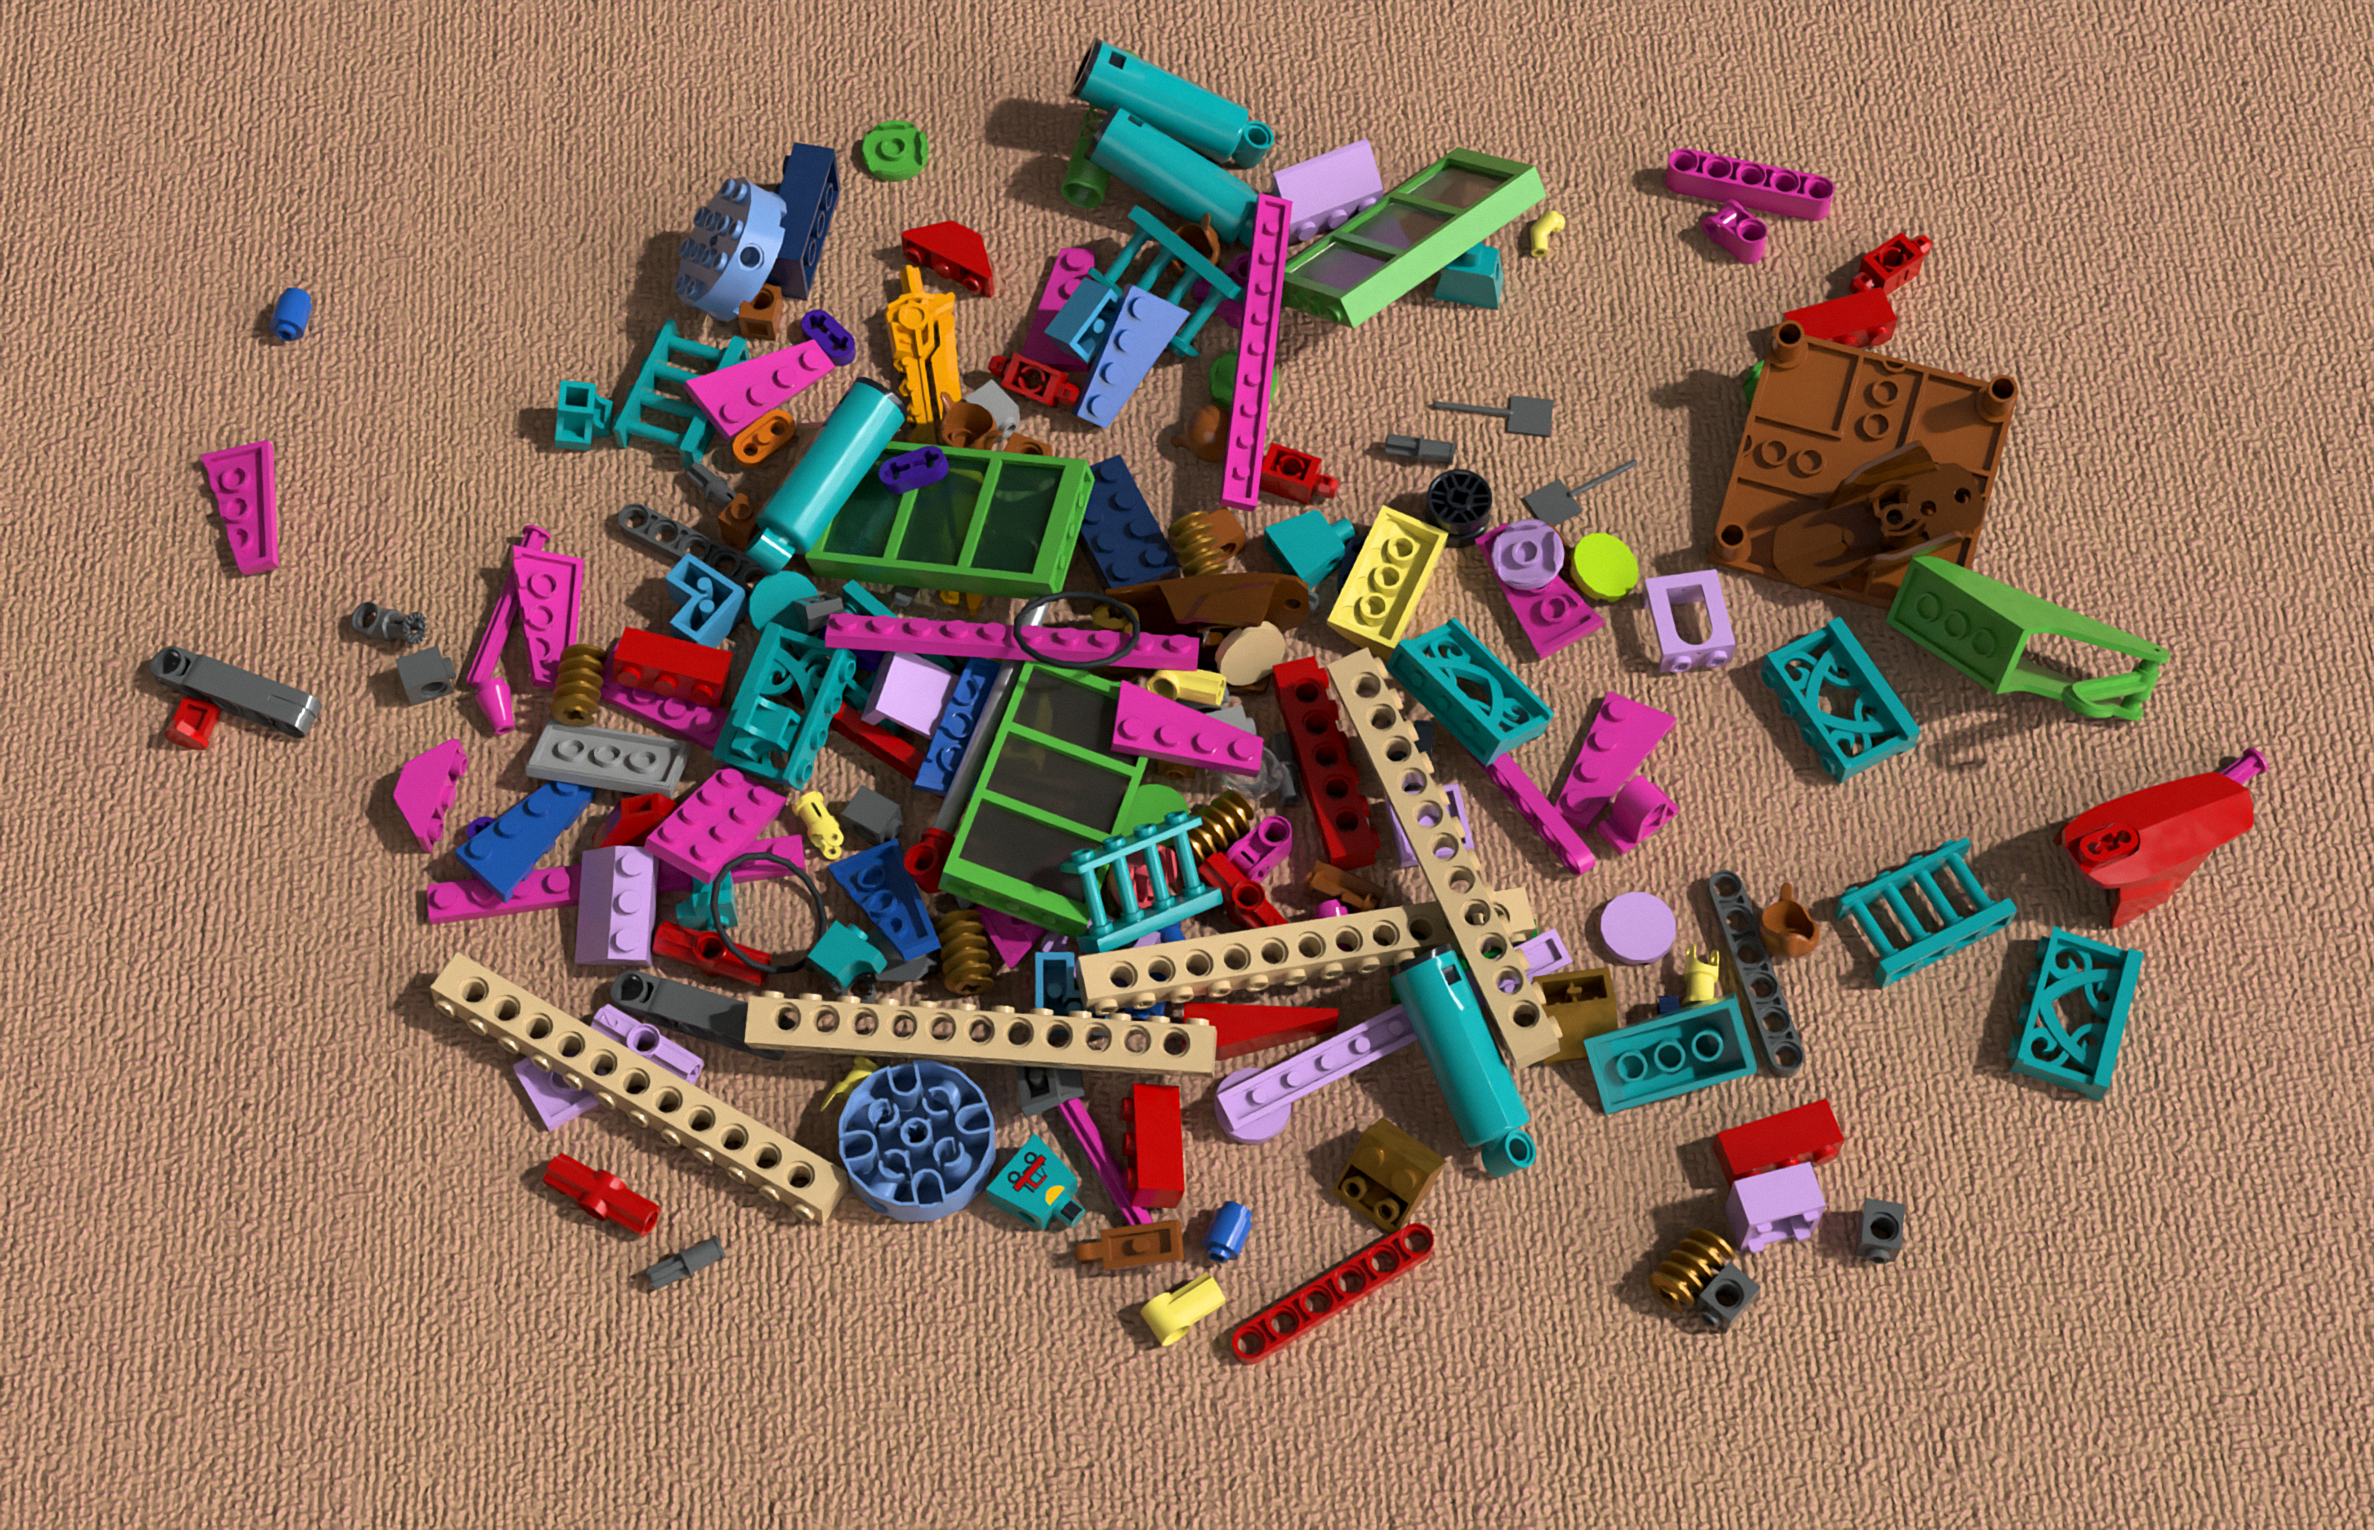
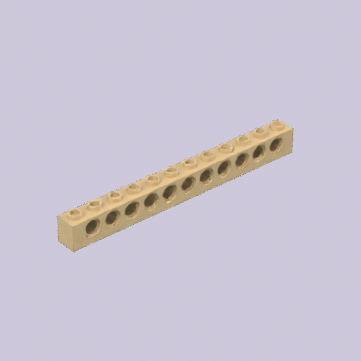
M1368 647L1328 664L1327 669L1330 680L1517 1071L1560 1052L1558 1039L1563 1037L1558 1022L1554 1015L1547 1018L1541 1006L1547 1003L1542 989L1537 981L1531 984L1525 973L1526 970L1530 969L1525 954L1521 948L1514 950L1509 940V937L1514 936L1505 914L1498 917L1492 905L1498 902L1489 881L1482 884L1476 872L1482 869L1473 848L1466 851L1461 841V838L1466 836L1458 817L1450 818L1445 808L1446 805L1450 804L1448 796L1442 784L1434 785L1429 775L1434 772L1432 763L1426 751L1419 753L1414 744L1415 741L1419 740L1417 732L1411 720L1403 721L1398 711L1403 708V704L1396 689L1388 690L1383 680L1388 677V674L1380 656L1373 658ZM1365 688L1376 690L1375 694L1368 698L1358 695ZM1381 719H1387L1392 722L1386 729L1380 730L1373 727ZM1395 751L1407 753V756L1401 761L1395 762L1388 759ZM1410 783H1419L1423 786L1415 794H1409L1404 791V788ZM1426 815H1434L1439 818L1432 826H1423L1419 823ZM1443 847L1454 850L1453 855L1447 859H1439L1435 856V853ZM1458 880H1465L1470 883L1469 888L1463 892H1455L1450 887ZM1474 913H1481L1487 917L1482 924L1476 926L1466 922L1467 918ZM1490 946H1497L1503 950L1502 954L1495 959H1488L1482 955L1483 951ZM1505 980H1514L1519 984L1518 988L1511 993H1504L1498 989L1499 985ZM1523 1013L1531 1014L1536 1018L1534 1023L1528 1027H1520L1514 1021Z
M1525 887L1495 891L1498 902L1492 905L1498 917L1505 914L1514 933V936L1509 937L1513 948L1530 940L1536 929ZM1431 901L1079 956L1075 973L1084 1011L1095 1012L1096 1015L1103 1016L1114 1013L1119 1008L1133 1006L1134 1009L1140 1010L1150 1008L1157 1002L1171 1000L1172 1003H1184L1192 1000L1195 996L1207 994L1214 998L1222 997L1229 994L1232 990L1246 988L1247 991L1253 992L1263 990L1270 984L1284 982L1285 985L1291 986L1300 984L1308 978L1320 976L1324 980L1340 977L1345 972L1372 973L1383 966L1395 965L1396 967L1448 943L1452 944L1456 955L1461 954L1452 933L1447 928L1448 925L1437 902ZM1474 913L1467 918L1466 922L1476 926L1482 924L1487 917L1481 913ZM1410 932H1420L1426 937V940H1417ZM1373 938H1384L1390 945L1381 946ZM1336 944H1348L1353 951L1344 952ZM1490 946L1483 951L1482 955L1489 952L1491 948L1497 946ZM1309 949L1315 953L1316 957H1305L1299 950ZM1273 955L1278 959L1279 963H1268L1262 956ZM1229 960L1236 961L1242 968L1233 970L1227 967L1224 962ZM1196 966L1202 969L1205 974L1196 976L1191 974L1187 968ZM1159 972L1167 980L1158 982L1153 980L1149 974ZM1121 978L1126 980L1129 986L1120 988L1115 986L1111 980Z
M459 952L453 956L430 987L435 1002L434 1005L442 1014L453 1018L455 1015L465 1020L467 1026L481 1036L486 1034L498 1039L499 1044L504 1049L513 1054L523 1053L530 1057V1061L544 1072L555 1071L563 1076L562 1079L570 1087L578 1091L584 1088L594 1093L596 1100L605 1107L614 1109L616 1106L626 1112L628 1118L638 1126L646 1128L649 1125L658 1130L661 1137L674 1146L682 1144L693 1150L694 1156L708 1165H712L713 1162L726 1169V1173L733 1180L745 1184L747 1181L758 1187L759 1192L768 1200L775 1203L781 1200L791 1206L792 1211L803 1220L811 1222L814 1219L824 1225L849 1188L848 1174L843 1169ZM474 995L484 996L478 1002H468V999ZM506 1013H514V1014H516V1015H515L512 1019H510V1020H507V1021L499 1020V1018H500L503 1014H506ZM535 1032H548V1034L543 1038H531V1036ZM567 1050H580L574 1057L563 1056ZM603 1067L613 1069L604 1076L595 1074L598 1069ZM636 1085L645 1087L638 1094L627 1092L629 1088ZM666 1104L678 1106L669 1113L660 1111V1108ZM700 1122L710 1124V1127L704 1131L692 1129L695 1124ZM731 1141L743 1143L737 1150L725 1148V1145ZM766 1159L776 1162L769 1169H762L757 1166ZM797 1178H805L810 1181L808 1185L802 1188L790 1185Z
M761 991L760 997L749 996L744 1043L754 1049L1214 1078L1217 1030L1215 1026H1209V1020L1200 1018H1187L1185 1024L1170 1023V1018L1165 1016H1147L1146 1021H1131V1015L1122 1013H1109L1107 1019L1092 1018V1013L1087 1011H1069V1017L1053 1016V1010L1044 1008H1031L1030 1014L1015 1013V1008L1009 1006H992L991 1012L976 1011V1005L966 1003H954L953 1009L937 1008L938 1003L931 1001H914V1007L899 1006L898 1000L877 998L875 1004L860 1003L861 998L853 996H838L837 1002L822 1001L821 995L810 993L799 994V999L784 998V993L776 991ZM788 1012L797 1013V1024L792 1029L782 1030L780 1027L782 1016ZM825 1015H835V1027L829 1032H820L818 1029L820 1019ZM862 1018H874L875 1027L872 1032L867 1035L857 1034L856 1027ZM905 1019L912 1020L914 1023L912 1033L907 1037H897L895 1035L896 1025ZM941 1022L951 1023L953 1030L948 1038L944 1040L934 1038L933 1031L936 1025ZM981 1024L989 1025L991 1027V1035L986 1041L978 1043L972 1040V1032L975 1027ZM1018 1027L1030 1029V1037L1022 1045H1015L1010 1041L1011 1033ZM1063 1029L1068 1031L1069 1040L1064 1046L1056 1048L1049 1045V1037L1055 1030ZM1095 1032H1103L1108 1035L1107 1045L1100 1050H1093L1088 1047V1039ZM1135 1034H1141L1147 1038L1145 1049L1137 1053L1130 1052L1126 1048L1128 1039ZM1173 1037H1181L1187 1042L1185 1050L1179 1055H1171L1165 1051L1167 1041Z

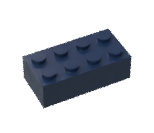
M794 142L791 155H786L784 158L782 170L784 177L782 183H777L774 191L786 203L787 214L781 219L779 225L785 229L783 242L765 283L779 286L783 297L808 300L840 195L841 186L835 149Z
M1116 455L1089 466L1095 481L1078 534L1077 543L1102 590L1181 578L1180 565L1121 455ZM1055 480L1056 494L1060 484L1059 480Z

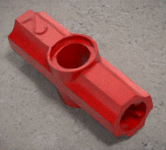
M1222 852L1213 853L1197 869L1198 878L1206 886L1221 889L1224 901L1222 904L1226 907L1228 918L1234 924L1244 926L1247 930L1289 924L1265 899L1263 887L1258 882L1247 879ZM1239 900H1247L1253 906H1245Z
M664 921L662 925H659L655 934L652 948L654 954L697 967L706 976L718 977L722 975L760 987L765 983L769 974L748 967L733 955L716 931L702 933ZM733 942L739 950L752 960L770 966L771 954ZM711 950L721 951L714 958L704 957Z
M562 1152L558 1156L553 1157L546 1168L543 1178L545 1185L576 1201L582 1210L601 1221L609 1219L641 1238L651 1233L657 1224L661 1212L660 1206L627 1189L626 1184L610 1172L603 1169L595 1171Z

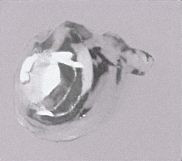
M1263 746L1260 772L1257 778L1217 771L1220 781L1227 788L1235 790L1245 799L1260 801L1266 798L1269 792L1275 791L1280 786L1281 780L1288 776L1289 770L1284 764L1279 765L1275 754Z

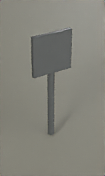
M1512 395L1510 409L1435 401L1433 407L1509 416L1507 433L1549 438L1554 400Z
M1633 459L1571 491H1568L1562 481L1558 479L1523 497V499L1538 520L1547 523V525L1552 523L1555 527L1582 513V509L1573 497L1636 466L1638 462Z

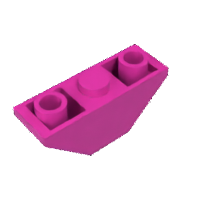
M452 738L406 762L393 794L402 816L425 853L431 854L435 841L439 842L444 832L443 819L446 810L453 807L456 798L455 786L459 776L462 777L467 769L468 756L465 755L458 739Z

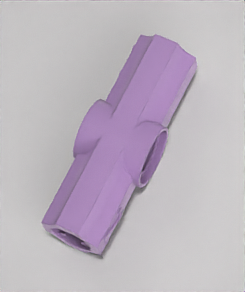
M609 1004L600 1008L593 1017L591 1028L693 1085L700 1076L704 1065L703 1060L660 1035L659 1030L655 1026L642 1024ZM646 1042L655 1043L651 1050L638 1051V1048Z

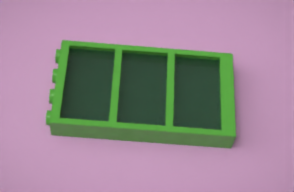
M889 441L814 546L805 554V559L816 577L843 580L853 579L854 581L1028 600L1032 596L1042 597L1048 594L1059 593L1063 588L1095 478L1087 460L937 446L942 450L949 463V470L945 477L935 483L902 494H892L886 490L879 477L881 465L893 457L922 447L937 445ZM934 460L928 462L927 468L934 466ZM900 472L894 474L893 480L900 478Z

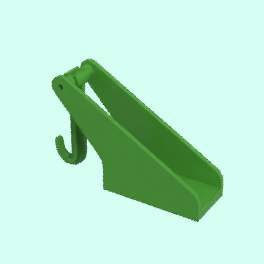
M1933 556L1913 557L1885 621L1994 694L2013 691L2032 692L2064 701V706L2067 709L2089 717L2107 718L2114 715L2133 721L2141 720L2144 714L2141 705L2143 701L2149 699L2160 675V672L2157 671L2160 663H2167L2170 657V653L2157 644ZM2052 633L2142 659L2134 664L2130 673L2078 681L2020 658L2031 634Z

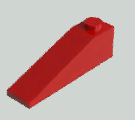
M1184 1002L1183 1024H1185L1187 1018L1209 1020V1026H1215L1217 1030L1215 1061H1222L1337 1031L1339 1009ZM1183 1038L1182 1052L1185 1050L1187 1042Z

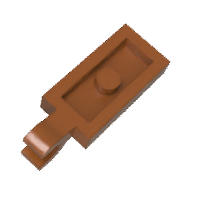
M1177 1219L1100 1230L1101 1242L1074 1245L1075 1260L1077 1262L1093 1264L1103 1261V1269L1106 1271L1184 1261L1181 1222Z

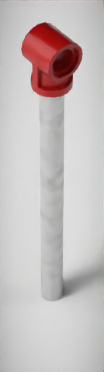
M1032 596L1029 598L1028 603L1040 597ZM1046 602L1031 610L1021 622V626L1036 625L1041 627L1050 607L1049 603ZM1003 660L934 826L925 828L921 834L920 842L911 847L905 854L903 863L906 871L925 893L930 894L942 891L938 889V885L956 839L954 837L955 831L1007 710L1026 660Z

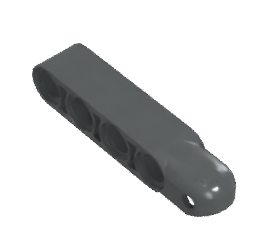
M177 646L163 648L155 654L150 663V671L156 681L162 685L181 691L187 697L216 704L224 712L295 738L304 739L322 709L321 702L304 691Z
M636 970L621 973L611 985L610 993L613 1003L622 1011L644 1017L658 1026L773 1061L782 1060L785 1050L754 1049L744 1043L748 1003ZM783 1015L780 1020L782 1030L792 1029L796 1025L786 1015Z

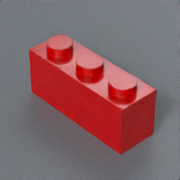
M1882 287L1785 312L1782 318V322L1786 320L1798 322L1804 329V335L1855 348L1870 345L1880 346L1888 340H1892L1897 323V318Z
M626 626L613 657L612 682L659 693L663 696L692 701L700 705L719 708L731 677L733 652Z
M1133 1083L1128 1096L1122 1098L1120 1105L1121 1121H1126L1127 1132H1124L1122 1137V1155L1128 1156V1167L1125 1168L1123 1175L1124 1191H1129L1130 1206L1176 1209L1185 1192L1179 1086Z
M1825 1098L1719 1132L1712 1147L1731 1189L1734 1181L1809 1161L1810 1163L1815 1162L1816 1165L1829 1163L1837 1158V1154H1839L1845 1140L1830 1105Z

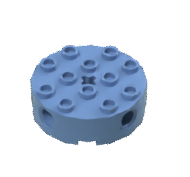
M745 177L732 180L728 178L706 207L701 206L697 210L693 219L695 227L690 237H686L683 240L678 251V255L682 258L674 292L677 293L683 304L696 307L720 322L732 320L739 315V306L744 300L750 303L754 299L774 266L784 238L785 229L779 225L781 219L787 214L786 203L779 195L772 191L761 189Z
M913 1060V1063L899 1064L892 1068L889 1065L873 1072L850 1094L839 1119V1153L854 1192L873 1210L903 1222L936 1221L963 1209L985 1188L996 1162L994 1118L981 1088L959 1069L933 1060Z

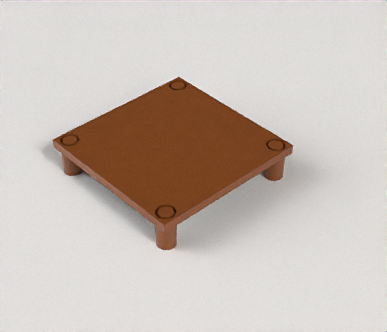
M1793 320L1781 322L1772 331L1707 563L1793 585L1774 567L1773 543L1777 526L1824 505L1840 482L1849 477L1858 466L1908 443L1920 440L1927 447L1934 464L1956 463L1972 473L1985 505L1980 526L1964 537L1965 540L1925 556L1941 558L1971 570L2019 394L2016 381L2008 375L1995 376L1990 382L1804 335V329L1798 322ZM1961 493L1955 496V500L1963 504L1968 502V497ZM1924 506L1920 509L1921 513L1925 516L1933 515L1936 510L1935 507L1931 508L1930 506ZM1911 560L1862 575L1804 589L1890 611Z

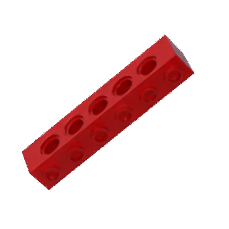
M1315 656L1273 665L1272 685L1287 733L1291 739L1296 762L1300 764L1299 772L1327 863L1344 871L1375 864L1376 850L1380 849L1379 836L1375 827L1369 828L1366 817L1370 816L1368 801L1365 795L1359 796L1356 787L1357 784H1360L1356 764L1349 763L1346 753L1350 751L1345 731L1339 732L1336 721L1339 720V711L1335 699H1328L1326 689H1329V680L1325 668L1319 669ZM1302 697H1310L1314 699V701L1305 703L1300 701L1299 699ZM1319 728L1323 730L1324 733L1312 734L1309 732V730ZM1330 760L1335 764L1332 766H1322L1319 762ZM1340 792L1345 796L1340 799H1334L1329 794ZM1344 824L1352 825L1355 829L1352 831H1343L1338 827Z

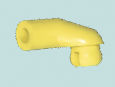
M1550 210L1544 212L1530 228L1532 256L1537 258L1546 256L1548 254L1547 236L1551 231L1558 233L1560 229L1564 228L1565 219L1557 211Z

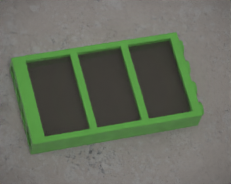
M1455 148L1285 263L1281 305L1354 329L1545 198L1547 195L1536 167L1468 149Z
M1025 661L946 861L938 885L939 890L1077 940L1076 936L1085 933L1090 920V914L1079 874L1061 872L1059 863L1071 859L1070 854L1074 851L1084 848H1092L1094 850L1102 846L1104 839L1121 835L1148 761V757L1110 751L1120 682L1100 678L1090 674L1085 669H1066L1039 661ZM1110 862L1094 868L1099 891L1101 890Z

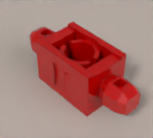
M1902 232L1862 257L1859 272L1850 282V292L1856 294L1882 287L1885 295H1889L1919 275L1923 259L1932 248L1931 240L1926 235H1919L1909 239Z
M1013 353L1012 359L999 355L992 356L988 365V370L992 374L1003 379L1001 386L1015 391L1025 398L1026 396L1030 397L1033 401H1040L1054 408H1057L1059 402L1075 406L1081 393L1080 388L1067 382L1069 375L1055 370L1047 364H1040L1037 360H1031L1016 353ZM1036 372H1040L1042 381L1048 384L1046 388L1039 385L1036 389L1031 390L1029 381L1023 379L1024 375L1031 376Z
M1272 442L1266 456L1262 458L1259 489L1309 506L1314 492L1320 497L1335 498L1339 489V481L1326 473L1321 475V458ZM1289 472H1290V473H1295L1296 475L1288 476V475H1285V473H1289Z

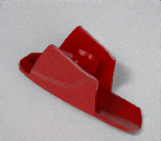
M2214 771L2155 785L2095 806L2080 816L2066 822L2053 839V843L2056 847L2062 844L2063 850L2083 879L2102 889L2116 888V899L2109 918V924L2115 929L2168 901L2173 892L2185 883L2215 849L2250 831L2254 822L2252 799L2249 789L2233 779Z

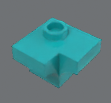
M560 381L554 447L590 451L592 436L609 438L613 401L600 397L596 392V384Z
M745 690L731 723L738 730L731 748L742 757L755 762L764 753L771 750H779L790 754L804 720L792 709L773 703L758 694Z
M730 871L720 884L717 904L721 923L725 931L729 927L739 926L735 885ZM692 876V894L686 901L676 904L679 925L696 931H716L710 909L713 881L707 885Z
M835 920L807 956L819 971L843 988H846L852 979L860 973L873 972L879 975L888 964L882 953L866 942L868 936L852 923L846 928L837 920Z

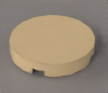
M1263 621L1260 627H1248L1244 630H1241L1239 627L1230 632L1221 642L1215 653L1216 668L1219 674H1223L1226 677V682L1231 685L1244 686L1257 682L1272 672L1273 665L1280 663L1285 653L1286 642L1278 628L1268 621Z

